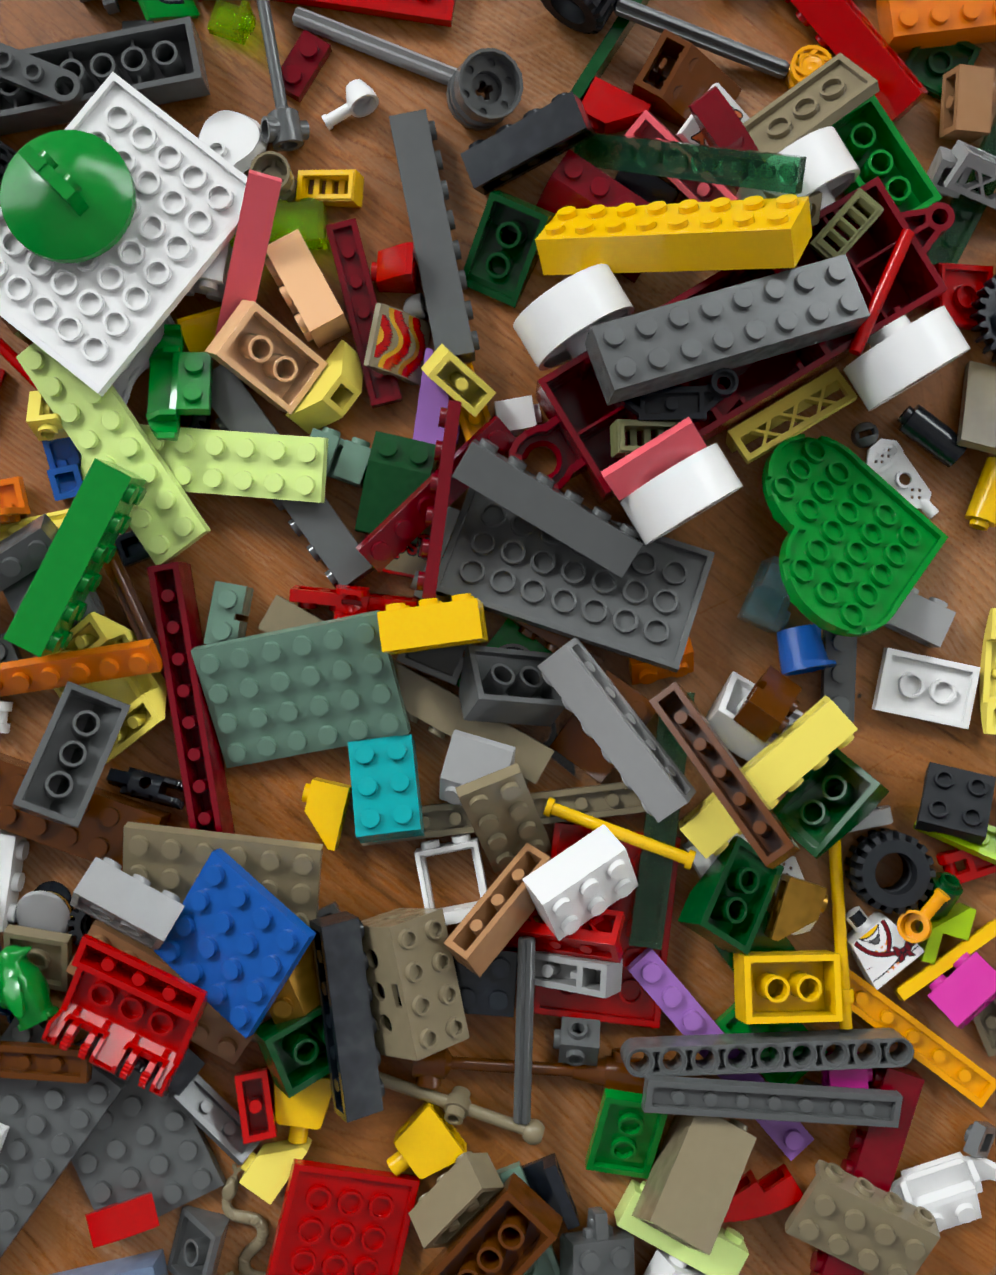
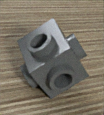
M562 1016L561 1029H554L553 1049H559L558 1062L567 1063L571 1066H597L600 1048V1020Z

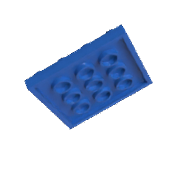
M219 848L212 851L182 903L185 907L158 950L155 949L154 952L183 980L207 991V1002L247 1039L259 1027L316 933L224 850Z

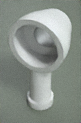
M355 79L348 83L346 86L347 103L327 115H322L329 130L333 129V126L351 115L359 118L371 114L379 104V99L374 90L360 79Z

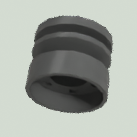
M483 48L470 54L449 79L446 96L448 107L453 117L464 127L475 131L489 130L512 113L521 101L524 88L522 73L516 61L501 50ZM476 90H477L479 93H483V92H484L485 98H483L482 95L477 96V95H476Z

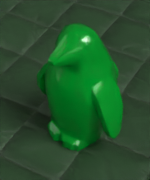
M9 945L0 952V1006L3 1009L8 1008L19 1021L17 1028L21 1032L53 1017L59 1011V1008L51 1002L50 988L41 970L27 958V954L32 950V947Z

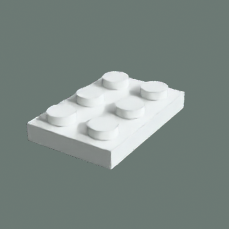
M884 648L872 709L969 729L981 667L892 648Z

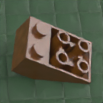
M664 28L634 82L631 95L651 104L650 111L681 128L691 115L688 105L706 93L713 84L719 83L734 101H736L742 89L695 45Z

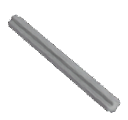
M296 7L292 16L293 24L296 27L447 86L449 79L458 69L302 7Z

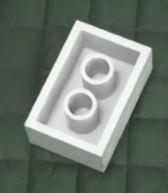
M604 824L523 878V882L539 916L559 941L567 935L575 933L584 923L595 916L601 915L610 905L621 898L627 897L639 886L626 848Z

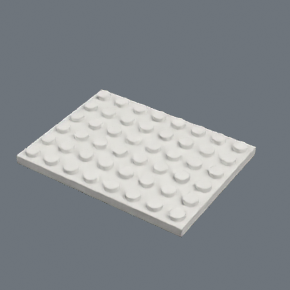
M114 72L109 75L65 130L84 131L103 139L120 154L128 166L135 185L136 202L131 223L123 237L110 250L94 259L79 263L53 262L35 255L16 239L8 228L0 207V316L100 396L107 392L234 237L237 231L247 182L246 175Z

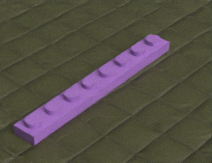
M650 946L626 966L628 971L683 1035L724 1034ZM737 1048L731 1050L728 1058L737 1057L740 1051ZM704 1049L699 1051L698 1053L704 1059L707 1056L709 1050ZM758 1073L718 1075L720 1079L765 1082ZM755 1119L790 1161L814 1140L800 1122Z

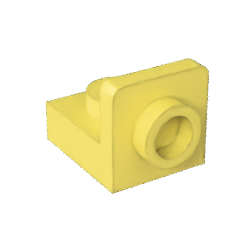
M30 391L26 423L39 441H51L69 437L62 427L59 414L52 412L39 391Z

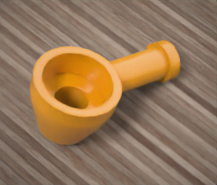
M937 887L932 897L920 911L907 910L906 913H902L897 921V929L900 936L910 943H921L928 939L932 933L930 919L945 902L951 899L950 896ZM918 921H921L923 924V930L920 933L915 928Z

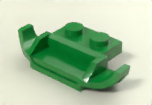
M164 324V335L149 358L147 414L145 415L150 429L157 440L177 441L180 432L181 415H211L213 358L206 352H184L181 324Z

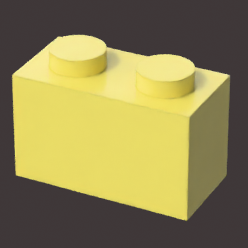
M443 344L436 349L421 367L424 373L454 400L462 402L461 406L474 417L479 414L496 394L482 378Z

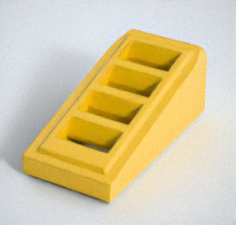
M356 169L298 170L295 201L303 204L361 208L364 177ZM310 180H314L313 194H309ZM323 181H326L325 194H322ZM335 182H339L338 194H334Z

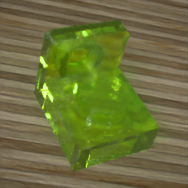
M216 0L207 29L212 35L245 45L248 34L251 35L255 29L256 17L248 1L242 0L240 6L223 0Z

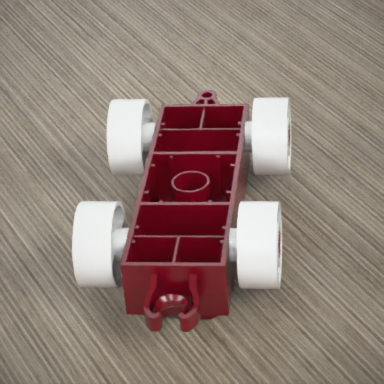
M828 126L800 138L769 159L742 184L736 196L738 200H744L750 196H762L763 199H766L763 191L780 196L796 194L797 197L808 196L816 191L823 193L819 223L812 226V237L795 267L797 268L824 260L809 246L810 242L859 188L869 194L884 208V212L846 253L867 307L902 229H909L915 233L866 345L869 343L871 349L843 369L868 411H871L971 349L945 306L927 313L912 323L909 320L922 312L948 289L926 253L953 225L955 213L952 207L944 202L933 203L928 208L900 212L878 176L836 201L835 198L856 180L860 174V169L835 128ZM812 203L810 204V214L812 211ZM847 215L844 216V218L850 224H852L857 230L860 228V226H858L851 218H849ZM837 226L834 227V229L847 241L850 239ZM828 236L823 239L837 252L841 249ZM597 264L564 279L534 300L516 318L513 328L538 369L545 371L557 366L560 367L537 380L535 398L547 416L548 421L525 430L514 440L509 450V457L513 455L523 462L534 449L547 448L551 450L556 457L557 465L555 470L547 476L556 482L554 487L561 491L569 484L572 478L582 474L600 505L616 496L603 478L601 471L622 459L611 457L610 426L617 419L637 420V416L620 403L607 406L585 346L591 326L626 317L634 312L632 303L607 264ZM794 268L721 270L664 305ZM856 332L731 369L737 374L739 379L735 392L707 413L705 422H693L704 442L849 356L851 353L848 350ZM712 375L675 386L707 385ZM717 384L720 389L726 390L723 385ZM637 431V446H642L641 431ZM651 431L652 440L655 438V431ZM625 432V446H628L627 432ZM715 443L659 474L628 495L620 504L645 545H648L739 490L743 485L720 447Z

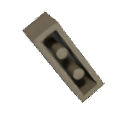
M467 1151L459 1155L455 1160L454 1166L437 1178L435 1186L429 1192L420 1196L417 1205L408 1213L424 1249L447 1247L504 1188L487 1152L473 1153L472 1151Z

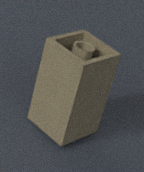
M675 1115L632 1216L688 1248L710 1255L757 1138L747 1133L748 1126L732 1118L727 1121L721 1117Z

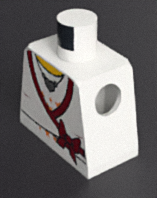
M856 906L846 913V921L853 928L847 934L848 949L867 982L877 990L925 952L917 943H910L904 940L898 932L897 925L878 911L868 917L860 906Z

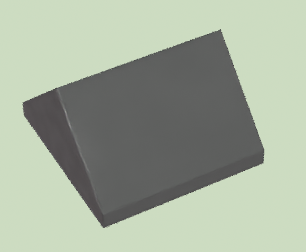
M189 1205L182 1206L167 1269L173 1275H216L230 1219L224 1214Z

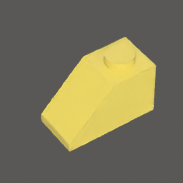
M308 1137L305 1144H293L288 1140L263 1144L257 1154L252 1152L243 1162L240 1168L244 1173L239 1183L271 1205L289 1179L293 1159L304 1158L309 1150L312 1139Z

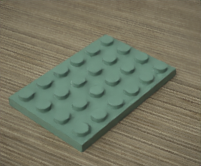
M380 610L197 646L191 650L227 768L348 746V742L403 736L410 733L411 728L391 654L383 653L381 648L377 612H380Z

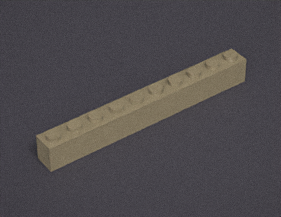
M276 595L258 629L267 633L322 622L324 620L298 607V605ZM392 659L408 720L416 724L419 719L430 725L428 731L442 739L446 735L452 737L456 729L516 747L514 764L518 763L526 785L529 781L534 784L537 783L553 755L554 749L508 723L464 720L458 695Z

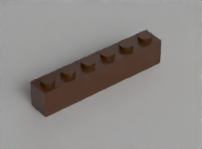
M675 681L649 700L764 865L774 869L799 852L801 849L685 689Z

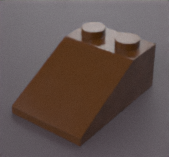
M603 670L642 722L647 725L656 712L649 699L608 670ZM573 713L550 747L601 783L613 769L614 765L606 761L602 755L601 748L593 738L585 734L581 722Z

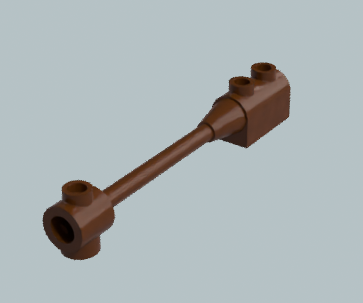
M446 1048L419 1061L413 1060L412 1077L416 1078V1085L419 1087L437 1088L441 1086V1079H445L451 1070L514 1073L515 1060L452 1056L449 1049ZM621 1048L612 1049V1056L605 1055L603 1058H598L597 1066H571L567 1063L532 1061V1075L572 1077V1079L602 1085L603 1093L604 1089L608 1088L643 1094L645 1078L634 1077L628 1072L621 1059ZM639 1057L630 1058L631 1062H639L640 1060H642V1058Z

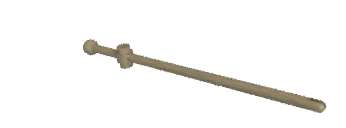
M253 1036L250 1041L257 1043L255 1036ZM379 1072V1077L385 1088L443 1107L445 1111L444 1119L449 1124L461 1125L463 1119L469 1116L521 1134L523 1140L529 1145H537L542 1141L545 1126L540 1120L531 1118L529 1124L518 1125L514 1123L513 1117L472 1104L470 1100L471 1093L465 1087L455 1086L452 1092L446 1095Z

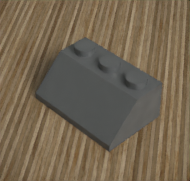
M467 645L459 686L463 719L467 721L550 727L565 709V706L562 703L561 696L554 687L545 682L542 672L537 666L553 653Z

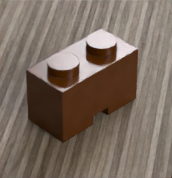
M770 665L755 683L746 697L748 701L742 704L733 720L763 742H766L773 733L779 736L790 721L786 717L789 718L800 704L796 698L802 688Z

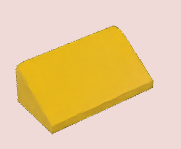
M221 306L177 319V323L181 324L182 335L189 352H205L213 341Z

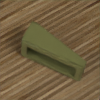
M859 188L810 242L809 246L824 260L846 254L884 212V208L863 189ZM847 215L858 226H860V228L857 230L852 224H850L844 218V216ZM837 226L850 239L847 241L834 229V227ZM826 236L841 248L838 252L823 240Z
M617 419L610 426L611 457L623 458L641 447L637 446V431H641L643 446L651 440V431H655V437H657L664 430L670 429L679 422ZM625 432H627L628 446H625Z

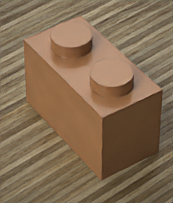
M959 64L943 74L939 139L974 142L990 134L993 124L992 97L995 92L994 68Z

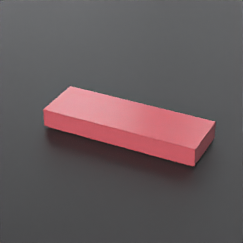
M687 417L607 467L601 473L620 501L667 469L706 448L707 445L690 417Z

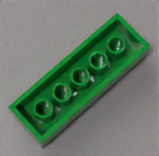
M94 459L3 639L38 657L59 652L60 649L64 650L68 646L73 636L70 629L74 621H79L83 617L88 606L84 602L89 592H94L102 580V575L99 573L104 563L108 564L116 553L117 546L114 543L119 533L123 535L127 531L132 520L129 514L133 506H138L145 496L146 488L143 487L146 482L145 479L112 462Z

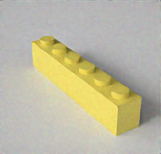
M825 695L748 761L742 769L769 807L773 809L779 802L777 798L785 791L792 792L798 788L804 781L802 777L811 769L816 771L825 765L829 760L828 755L837 747L842 749L854 739L853 733L858 728ZM714 792L678 822L680 831L706 859L712 854L717 856L722 853L729 845L728 840L736 833L739 835L743 834Z

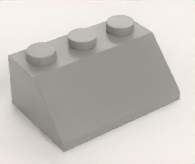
M95 857L73 891L70 905L154 951L155 949L158 950L185 907L179 903L181 899L170 891L163 890L161 893L150 887L151 882L141 875L134 874L130 876L121 871L122 866L110 858L105 857L101 860Z

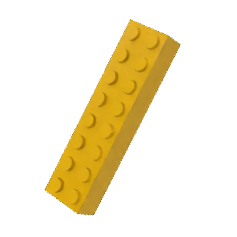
M784 194L778 198L763 199L762 196H750L744 200H730L729 198L721 197L711 202H698L695 199H688L675 204L656 201L648 205L635 206L634 203H624L618 207H605L602 204H598L584 209L566 206L557 211L555 216L535 239L543 275H572L597 264H607L613 273L795 268L812 237L809 196L797 197L796 194Z

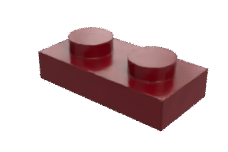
M303 30L281 66L285 93L301 103L332 52L330 44L306 30Z

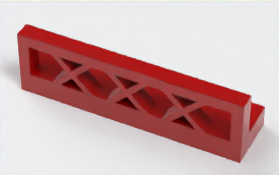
M535 909L506 945L518 948V938L520 936H532L536 942L535 951L620 963L623 950L619 939L625 921L624 911L606 909L601 915L593 917L580 926L575 933L567 935L559 941L545 923L535 922L533 917L538 915ZM603 920L615 921L611 933L598 931L595 925Z

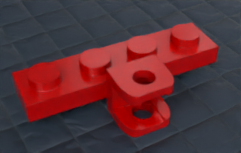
M340 584L336 586V589L295 585L290 589L289 601L298 602V607L315 609L317 604L328 605L329 610L334 611L333 619L376 610L386 611L385 605L393 603H405V605H410V607L419 606V599L414 597L370 593V588Z

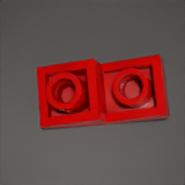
M151 1191L124 1202H116L85 1214L93 1248L160 1226Z

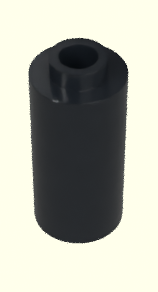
M919 404L915 408L908 406L897 420L901 423L898 428L900 432L948 468L967 449V447L957 445L958 433Z

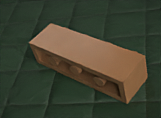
M526 843L445 940L444 945L454 958L478 977L482 976L536 909L523 882V878L550 861V856Z

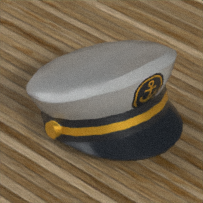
M48 881L39 885L34 891L26 893L16 906L15 912L18 926L66 933L69 928L68 920L73 918V916H70L73 906L70 905L72 897L69 890L59 882Z

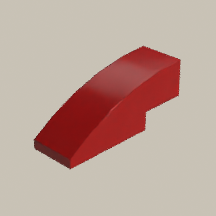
M785 1163L757 1180L752 1170L744 1173L741 1176L723 1223L746 1221L767 1216L800 1201L803 1193Z

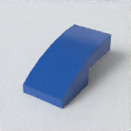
M70 437L42 441L50 470L46 471L55 501L75 497L83 482L81 475V453Z

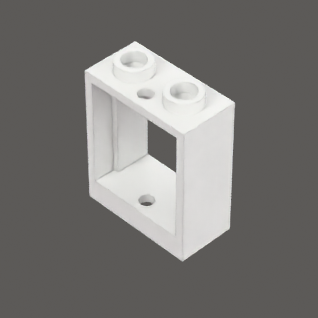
M470 833L452 836V842L440 844L439 839L421 842V848H416L414 855L424 908H435L426 857L471 849L480 898L488 890L478 837L471 838ZM478 901L443 907L446 925L460 923Z

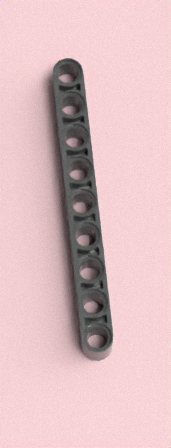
M893 1028L633 1037L627 1039L622 1044L620 1055L631 1075L645 1078V1075L697 1076L896 1068L906 1066L911 1062L914 1056V1049L912 1044ZM898 1042L896 1050L889 1052L891 1045ZM867 1043L866 1049L862 1053L857 1054L859 1046ZM835 1044L834 1051L831 1054L825 1055L826 1049L830 1045ZM798 1046H804L801 1054L793 1056V1052ZM772 1047V1051L767 1057H760L761 1052L765 1048ZM740 1048V1053L737 1057L728 1058L731 1050ZM709 1050L704 1059H695L699 1051ZM668 1051H676L674 1059L663 1061V1057ZM637 1052L644 1053V1057L639 1062L630 1061L633 1054Z

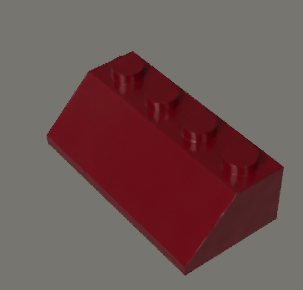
M569 149L550 176L536 206L556 214L559 209L566 206L584 209L598 204H602L605 207H618L624 203H634L635 206L648 205L650 203ZM642 272L620 274L635 283Z

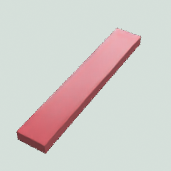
M249 169L215 336L242 300L256 302L282 185L281 178Z

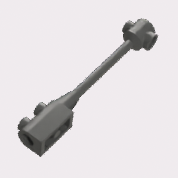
M256 0L275 102V109L267 116L262 117L260 126L262 140L264 143H272L273 149L277 151L296 150L304 145L303 140H308L309 123L306 120H300L299 112L296 109L288 107L269 0Z

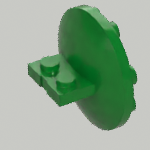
M57 130L34 138L14 155L2 178L0 204L8 228L16 239L29 251L53 262L79 263L104 254L123 237L131 223L135 210V185L128 166L110 144L84 131Z

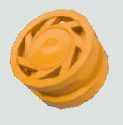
M807 45L800 48L794 54L785 78L788 89L794 87L831 60V54L825 48L818 45Z

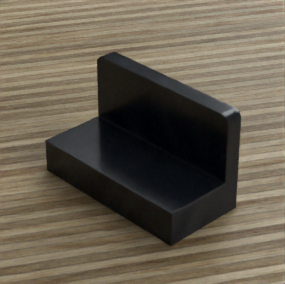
M555 1153L523 1165L522 1168L530 1188L563 1217L562 1221L565 1222L567 1229L570 1230L580 1226L577 1208Z

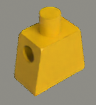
M330 1073L291 1098H288L274 1082L275 1121L279 1125L290 1126L288 1136L290 1143L305 1144L307 1143L309 1129H321L332 1098Z
M424 1102L395 1133L393 1143L398 1151L387 1159V1164L394 1175L398 1176L411 1167L419 1179H424L455 1163L459 1155L467 1152V1143L454 1125L445 1121V1113L440 1106Z

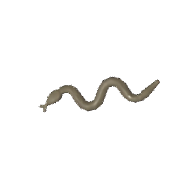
M234 1163L232 1165L234 1173L227 1179L222 1189V1210L231 1221L252 1225L257 1230L256 1237L243 1249L238 1257V1270L244 1275H266L264 1271L254 1270L250 1262L267 1243L270 1233L268 1224L259 1213L235 1209L232 1206L231 1201L235 1197L239 1186L237 1174L242 1171Z

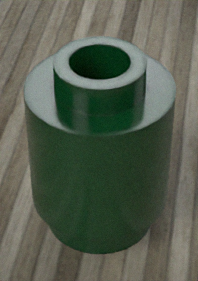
M936 872V877H931L930 883L934 884L933 890L927 889L924 894L928 898L925 902L919 900L918 908L921 910L932 897L937 887L950 896L951 899L945 902L931 918L933 920H940L942 917L947 916L963 893V888L958 878L948 872Z

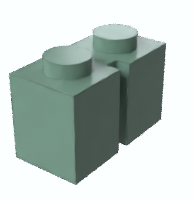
M323 426L322 431L313 428L310 437L329 439L326 476L363 489L371 448H369L370 443L357 437H353L352 441L341 439V433L329 427Z
M215 581L203 644L245 637L248 622L238 621L235 618L236 614L249 616L254 592L253 588Z

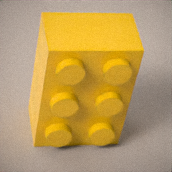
M471 593L451 596V602L442 603V601H438V598L419 600V606L410 607V605H405V603L385 605L386 611L377 612L382 652L395 655L488 642L483 603L478 598L471 596Z
M828 950L749 952L748 955L733 953L736 1019L745 1024L843 1022L840 954Z

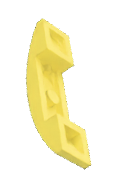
M991 608L982 646L979 696L983 733L996 735V608Z

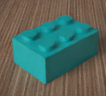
M412 734L348 742L355 834L359 842L362 844L425 836L416 744Z

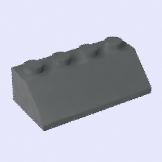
M68 681L13 801L12 808L45 820L78 828L131 705Z

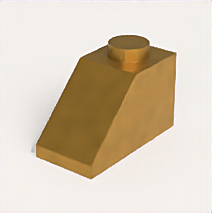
M782 873L764 934L772 940L779 941L817 921L820 913H823L827 907V888Z

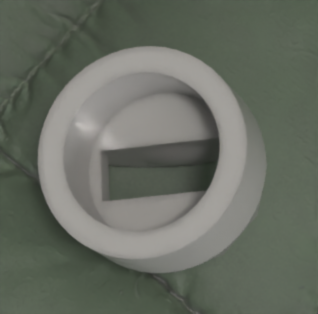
M419 293L408 297L404 302L403 311L421 319L428 318L423 294Z

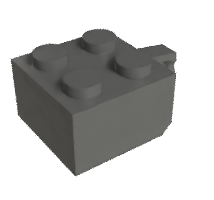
M602 1207L588 1208L587 1227L583 1228V1231L562 1233L560 1236V1275H635L634 1237L620 1227L608 1225L607 1212Z

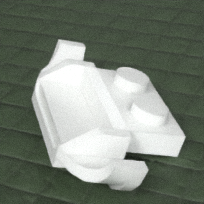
M957 1152L900 1171L901 1177L892 1182L890 1192L897 1194L904 1201L916 1207L921 1206L930 1211L936 1220L939 1232L982 1218L977 1194L983 1192L981 1181H996V1163L984 1157L963 1156L961 1152Z

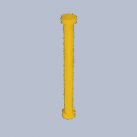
M549 797L543 813L544 816L550 817L553 815L593 831L604 824L618 840L684 864L685 869H691L696 851L690 849L687 852L555 803L556 799Z

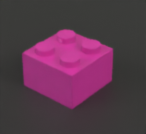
M966 952L953 964L956 970L948 977L942 974L935 979L929 986L932 992L927 995L954 1025L960 1029H963L996 999V971L977 952L972 955Z

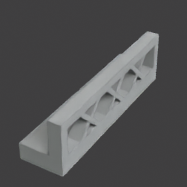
M958 140L951 150L958 161L943 185L950 190L996 209V193L987 196L984 193L983 185L996 180V156ZM966 167L974 169L976 180L963 185L957 183Z

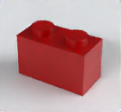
M268 1066L237 1072L234 1078L243 1144L276 1138L278 1129L275 1121V1108Z

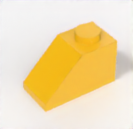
M316 777L312 779L311 784L306 783L302 795V802H306L304 811L327 849L335 851L339 846L352 786Z

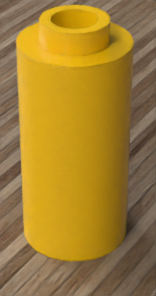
M996 457L986 458L965 514V519L970 521L969 526L981 531H987L989 527H996Z

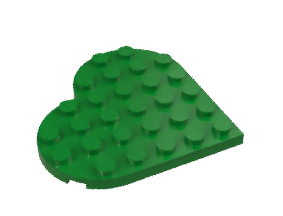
M799 434L781 442L771 452L764 464L762 488L765 500L773 519L788 532L780 549L779 568L782 582L791 603L820 629L840 636H864L885 625L899 609L948 536L855 453L831 438L821 435L817 439L805 437V434Z

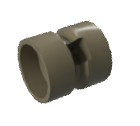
M264 151L258 154L252 160L249 169L281 178L282 185L276 208L290 204L296 196L297 182L287 159L274 151Z

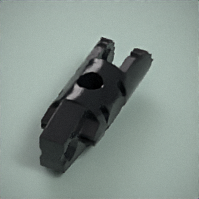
M129 767L128 772L110 768L106 780L110 785L121 788L120 794L179 810L183 809V801L165 795L167 788L184 792L181 780Z

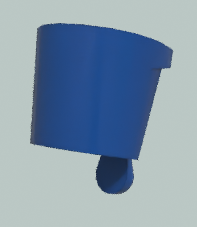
M814 623L777 632L780 669L784 676L815 672L837 665L836 660L828 659L821 637L822 629Z

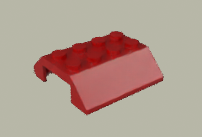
M85 933L71 964L77 967L62 1006L48 1021L41 1040L56 1046L63 1036L59 1048L67 1051L82 1028L90 1033L79 1049L78 1058L85 1060L100 1038L90 1056L89 1063L115 1075L129 1052L130 1055L119 1074L120 1078L126 1080L132 1074L141 1056L149 1060V1063L139 1078L138 1086L145 1089L157 1067H160L150 1086L149 1092L163 1097L182 1063L207 1006L208 992Z

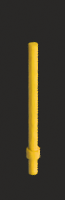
M840 839L828 851L835 953L840 954L843 1022H839V1029L849 1030L853 1029L851 1003H854V989L850 988Z

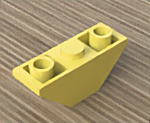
M342 339L327 358L326 362L328 364L293 413L285 414L308 434L312 432L313 428L321 429L323 426L343 418L362 393L363 371L358 353Z

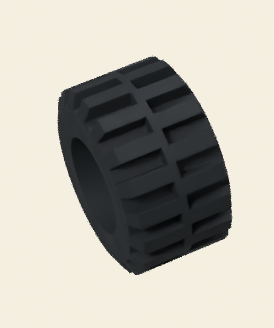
M540 0L544 7L558 21L584 34H597L600 32L614 11L617 0Z
M880 828V831H868L867 837L862 835L856 839L859 842L857 847L851 845L848 851L853 854L851 858L846 857L845 864L849 866V870H845V876L851 880L848 884L851 890L856 892V896L877 910L880 909L892 914V911L898 914L906 913V907L914 910L918 908L916 904L918 900L926 901L928 896L924 893L927 889L933 890L934 884L930 883V877H936V870L929 867V865L934 864L933 858L926 854L928 849L923 844L918 843L919 840L896 830ZM898 853L903 862L902 875L894 885L881 888L875 877L876 866L884 856Z

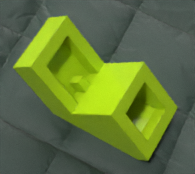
M959 902L953 906L947 916L942 917L940 920L930 919L932 933L928 939L917 943L925 951L918 958L924 962L935 964L943 934L968 941L977 910ZM922 923L920 924V927H919V930H918L919 933L923 930V924H922Z

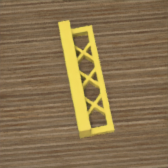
M834 367L728 430L726 444L732 453L738 450L748 465L775 449L784 440L797 436L856 401L857 395L837 367ZM839 388L845 395V397L838 401L824 399L839 390ZM814 404L818 405L816 414L810 418L797 415ZM791 421L789 430L783 434L770 432V430L783 422ZM794 422L800 423V424L796 425L795 427H793V426H794ZM758 437H764L762 446L750 453L745 445ZM767 438L773 439V440L769 441L768 443H766Z

